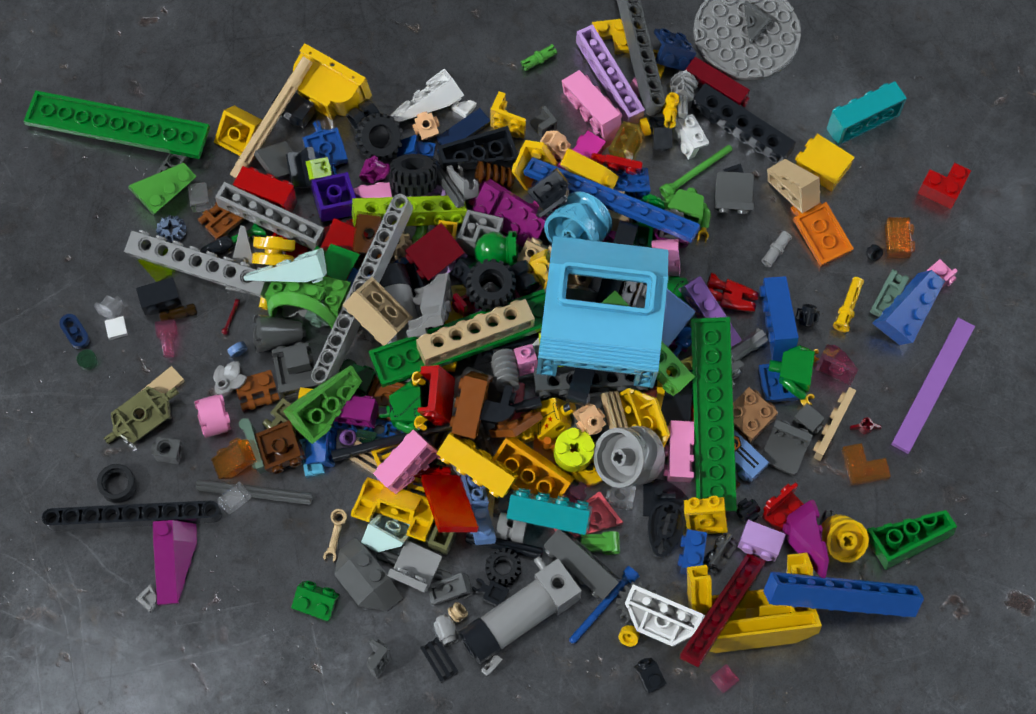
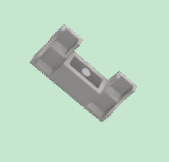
M449 273L438 274L430 284L415 289L416 296L413 298L414 305H420L422 316L408 321L409 330H406L408 338L427 334L428 327L435 328L444 325V321L448 320L449 312L452 310L451 301H453Z

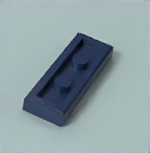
M479 108L437 136L436 140L440 145L473 136L490 125V119Z

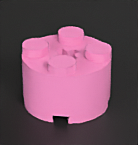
M679 239L652 241V248L668 250V276L680 277Z
M222 394L194 401L195 408L198 409L197 416L205 438L231 430L228 412H225Z

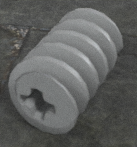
M511 349L498 350L492 356L495 388L499 392H504L505 385L513 386L514 392L520 386L518 383L517 359L515 358L514 351Z

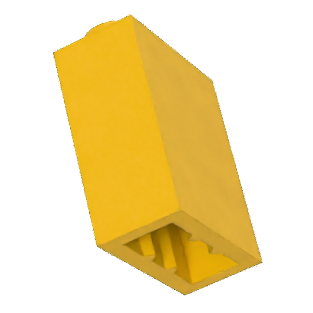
M817 134L814 139L810 138L804 152L800 151L795 158V161H797L796 165L819 177L820 185L832 192L851 167L855 157Z

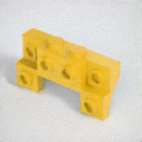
M369 477L363 483L358 499L351 511L352 517L366 522H370L374 513H378L410 524L406 536L424 542L434 522L427 497L404 489L395 494L382 482Z

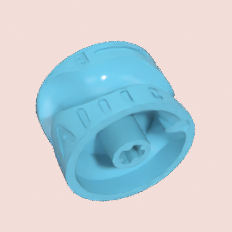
M578 191L570 193L567 202L554 210L545 221V234L551 245L553 236L602 242L612 229V218L605 205L596 197Z

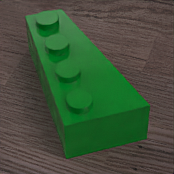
M947 510L923 515L916 519H905L899 523H888L877 528H867L868 543L884 569L887 570L953 536L957 525Z

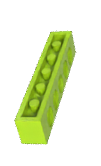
M449 196L407 197L413 205V211L406 226L438 225L439 220L462 224L467 212L466 203L464 202V207L456 208ZM393 197L352 198L353 226L355 227L357 211L377 213L383 219Z

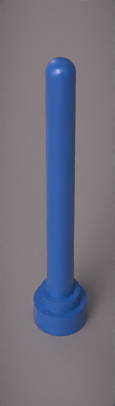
M627 566L620 582L569 638L570 643L575 644L618 596L619 591L624 589L625 585L632 582L635 583L640 577L632 567Z

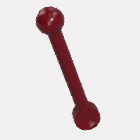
M235 299L234 306L226 326L221 331L224 335L229 333L228 328L240 304V299Z

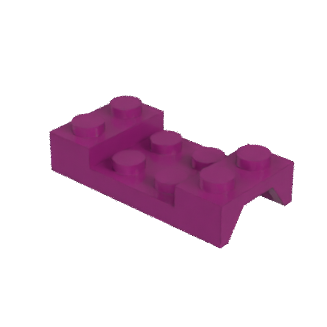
M491 179L484 182L471 211L504 218L503 231L507 234L509 231H517L516 243L524 247L528 237L531 239L532 237L540 238L544 230L545 221L549 217L542 216L538 219L536 216L538 209Z

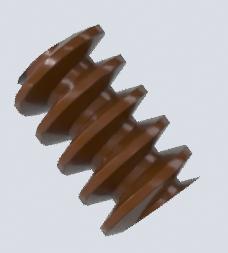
M479 161L475 171V180L478 179L479 185L482 184L483 180L486 182L491 179L502 187L506 185L507 190L510 191L515 180L511 168L508 167L505 170L504 166L498 168L496 164H493L491 167L490 163L483 165V162Z

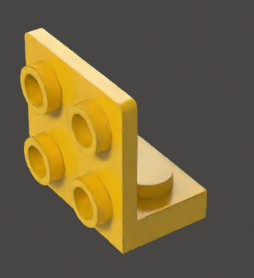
M499 91L490 109V127L498 129L508 126L511 136L524 139L526 135V119L505 110L508 103L506 101V94Z
M525 140L517 160L513 164L512 173L525 190H528L534 179L524 175V169L532 157L554 166L558 164L543 142Z

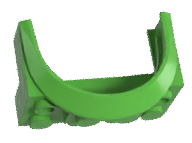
M326 276L322 277V281L312 283V281H271L265 293L269 316L275 317L278 309L283 308V305L297 306L317 314L332 329L351 289V282Z

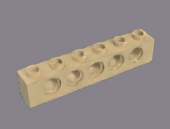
M526 299L521 301L515 300L508 306L496 307L489 313H480L474 316L473 319L461 320L454 326L442 327L435 333L424 334L419 339H416L417 349L424 365L430 366L534 327L535 318ZM508 316H514L515 319H514V320H509V319H507L506 317H508ZM494 322L497 326L491 327L488 324ZM473 329H477V330H479L480 332L474 334V333H471L470 331L473 330ZM454 336L461 337L460 340H453L452 338ZM442 343L443 346L435 347L434 344Z

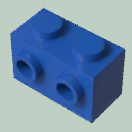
M687 529L686 535H682L680 547H684L683 554H679L678 566H681L680 574L687 575V567L703 565L707 532Z

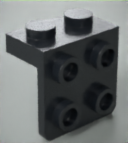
M558 168L551 171L527 190L539 205L536 213L538 219L542 216L547 217L551 214L553 208L557 205L559 207L564 205L568 200L571 184Z

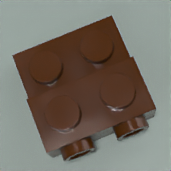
M290 420L254 434L264 468L269 473H282L285 467L289 465L297 467L302 464V460L306 459L301 441L298 440L295 428Z

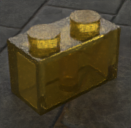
M623 121L608 149L609 154L633 160L644 139L640 125Z

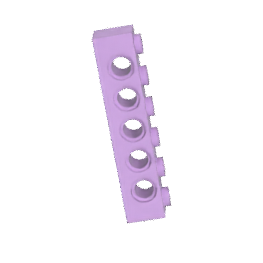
M593 24L577 31L576 43L615 108L621 111L622 119L627 128L639 123V120L644 118L645 109Z

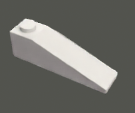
M443 69L426 82L427 87L421 91L417 90L411 101H405L389 116H392L395 121L401 122L416 117L417 114L427 111L429 113L451 104H456L464 94L450 74Z

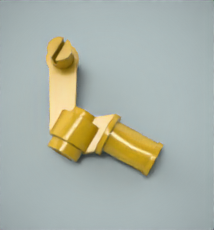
M670 92L666 96L665 104L661 108L665 116L664 125L666 128H668V123H670L669 128L676 126L679 95L674 92Z

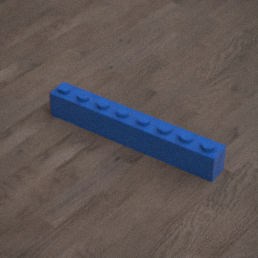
M779 572L770 573L763 590L769 604L776 606L785 605L901 617H916L924 600L923 595L915 585L831 577L821 578L820 576Z

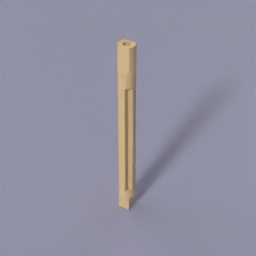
M304 56L302 57L237 160L230 175L236 178L242 166L247 168L250 166L255 158V151L262 147L313 62Z

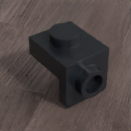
M644 658L634 666L648 693L667 684L657 662L652 658Z

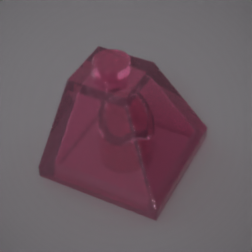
M827 344L815 370L850 386L857 374L858 368L841 348L836 345Z

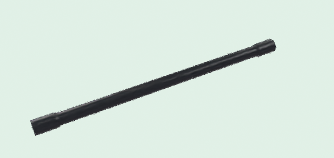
M540 396L510 405L516 407V413L543 407ZM444 423L442 426H427L426 430L420 429L416 432L424 438L450 431L452 427H450V423ZM400 433L350 447L331 450L333 461H340L362 453L400 444L407 433Z

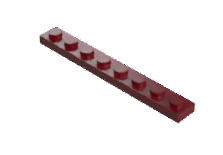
M752 554L745 556L682 650L680 659L699 668L761 573L766 563L765 560Z

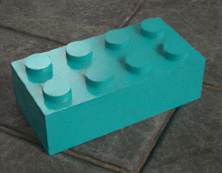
M896 81L890 84L885 83L878 90H871L859 99H852L847 105L834 108L826 129L837 146L900 116L907 98Z
M524 488L515 490L510 496L507 519L583 535L588 531L593 506H589V502L577 500V503L570 502L569 498L558 496L557 499L551 498L550 494L543 492L532 494L530 493L531 490Z

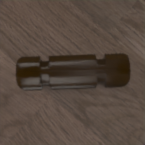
M195 304L186 305L187 307L185 308L184 306L169 310L168 313L166 311L159 314L161 323H168L171 319L172 321L187 317L188 314L190 316L197 313Z

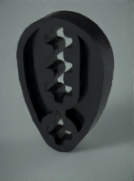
M666 501L657 504L651 510L648 518V543L653 556L658 559L665 558L674 550L686 526L684 510L676 503ZM671 507L672 511L675 512V514L672 513L670 516V521H673V523H669L667 529L670 532L664 535L662 534L663 531L660 530L665 525V521L662 519H665L667 516V512L664 510ZM661 540H664L663 549H666V551L659 554L658 549H655V547H659Z

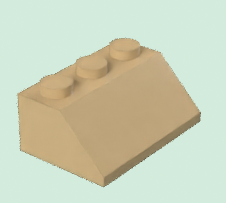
M373 277L359 287L343 304L348 313L353 315L362 327L367 329L383 346L413 318Z

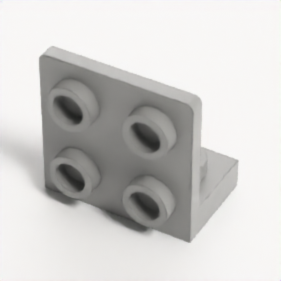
M406 541L394 568H390L387 576L427 593L442 556L410 541Z

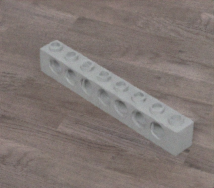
M139 230V232L131 231L124 250L128 255L266 299L265 293L271 281H251L247 283L244 280V276L247 273L255 271V269L251 268V265L241 262L240 265L234 263L235 260L225 256L223 259L217 258V254L209 251L206 254L201 253L199 248L193 246L185 248L183 247L184 244L174 240L172 243L166 242V238L158 235L154 238L150 236V233ZM151 243L150 249L146 250V246ZM168 248V253L163 256V251ZM185 254V258L179 261L180 256ZM202 259L201 265L196 267L197 261ZM219 264V269L213 272L214 266ZM236 270L235 276L230 278V273Z

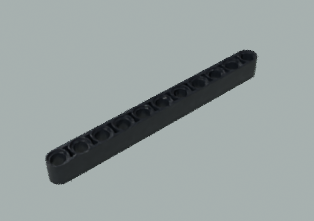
M620 220L613 243L633 245L638 225ZM602 278L595 302L602 303L614 291L619 293L622 280ZM575 368L566 398L567 402L581 406L586 405L596 370Z

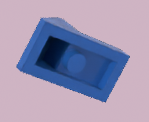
M417 135L401 140L402 146L398 148L397 157L406 154H422L434 159L436 143L417 141Z

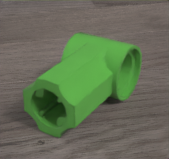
M606 531L602 534H581V544L590 552L616 555L620 553V533Z

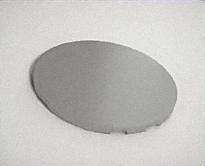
M705 0L697 11L693 35L696 48L708 65L734 79L759 80L777 74L792 61L800 44L801 26L794 8L787 0ZM745 1H748L772 18L770 25L752 44L749 43L744 10Z

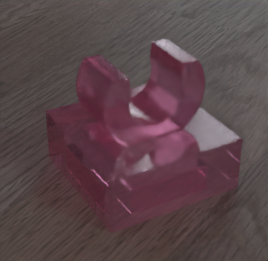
M580 482L576 487L571 483L563 497H567L570 502L577 503V500L584 501L587 497V494L584 493L587 485Z
M727 664L710 677L723 694L739 681Z

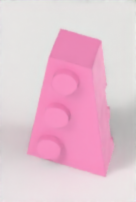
M671 420L669 426H667L670 436L668 445H665L664 452L665 457H668V462L664 464L663 476H667V481L690 483L694 478V472H692V462H694V422Z
M412 430L404 437L399 446L391 451L389 457L377 467L373 474L389 490L397 494L415 479V474L422 469L426 471L430 468L428 464L436 458L439 459L440 456L436 454L438 450L431 443Z

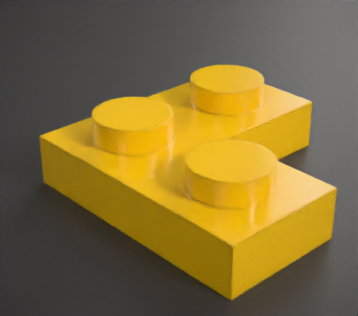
M621 19L592 22L602 40L612 39L615 55L629 53Z

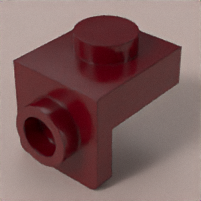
M458 293L453 294L452 307L462 317L469 316L482 309L481 307L475 308V303H470L467 294L461 297Z

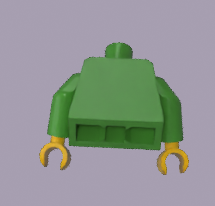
M688 188L687 191L679 189L676 194H672L663 200L665 209H676L684 213L683 218L700 224L701 231L697 234L696 239L699 241L700 235L703 234L706 237L705 242L709 237L707 228H709L711 212L707 204L704 203L703 195L697 194L695 188Z

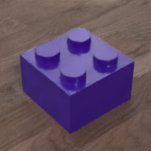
M348 172L312 179V194L321 222L352 216V198H356Z

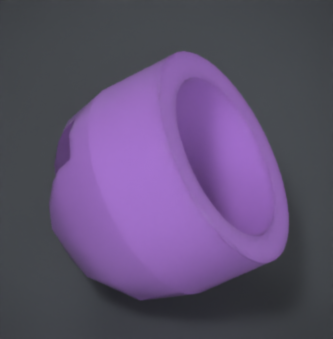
M346 429L340 432L339 441L342 444H354L356 434L353 430Z

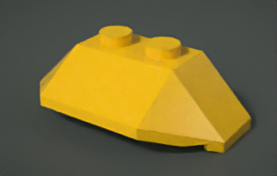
M633 388L620 392L619 396L628 428L632 426L650 428L659 436L663 447H665L670 433L657 398Z

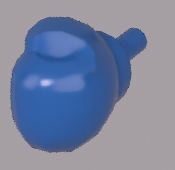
M684 326L675 338V344L678 347L673 354L676 357L681 349L687 350L692 345L691 328L688 326Z

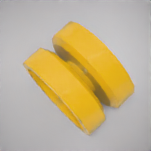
M266 236V238L254 237L253 247L265 249V252L253 253L252 263L276 265L286 259L291 260V262L294 261L292 255H283L282 253L283 251H294L295 240L274 236Z
M836 514L828 517L821 524L823 529L822 541L826 543L829 556L840 562L850 563L864 555L868 547L869 537L867 530L861 523L846 515Z

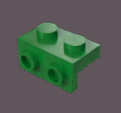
M302 581L297 586L291 608L329 621L340 594L336 593L332 588L316 586L315 582Z

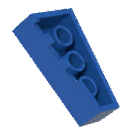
M932 270L918 273L904 288V291L893 300L894 302L872 324L899 345L913 343L945 280Z
M786 276L764 278L763 286L759 288L760 297H763L762 307L766 315L765 323L768 330L771 359L775 361H782L783 352L796 347L799 339Z

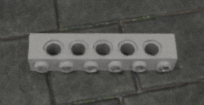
M226 182L223 183L215 196L218 207L289 240H295L296 243L311 250H314L316 246L320 247L326 237L323 227Z

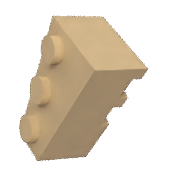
M787 159L767 169L768 182L801 213L820 203V178Z

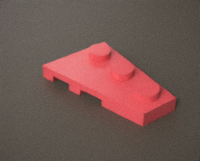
M600 491L586 500V502H589V506H593L586 534L596 533L623 524V521ZM569 532L575 538L581 537V534Z

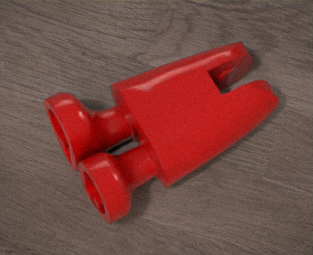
M710 273L707 287L716 301L720 302V307L755 312L756 304L743 300V298L754 301L758 300L759 293L729 279L726 282L721 281L715 273ZM715 289L723 290V293L718 292Z

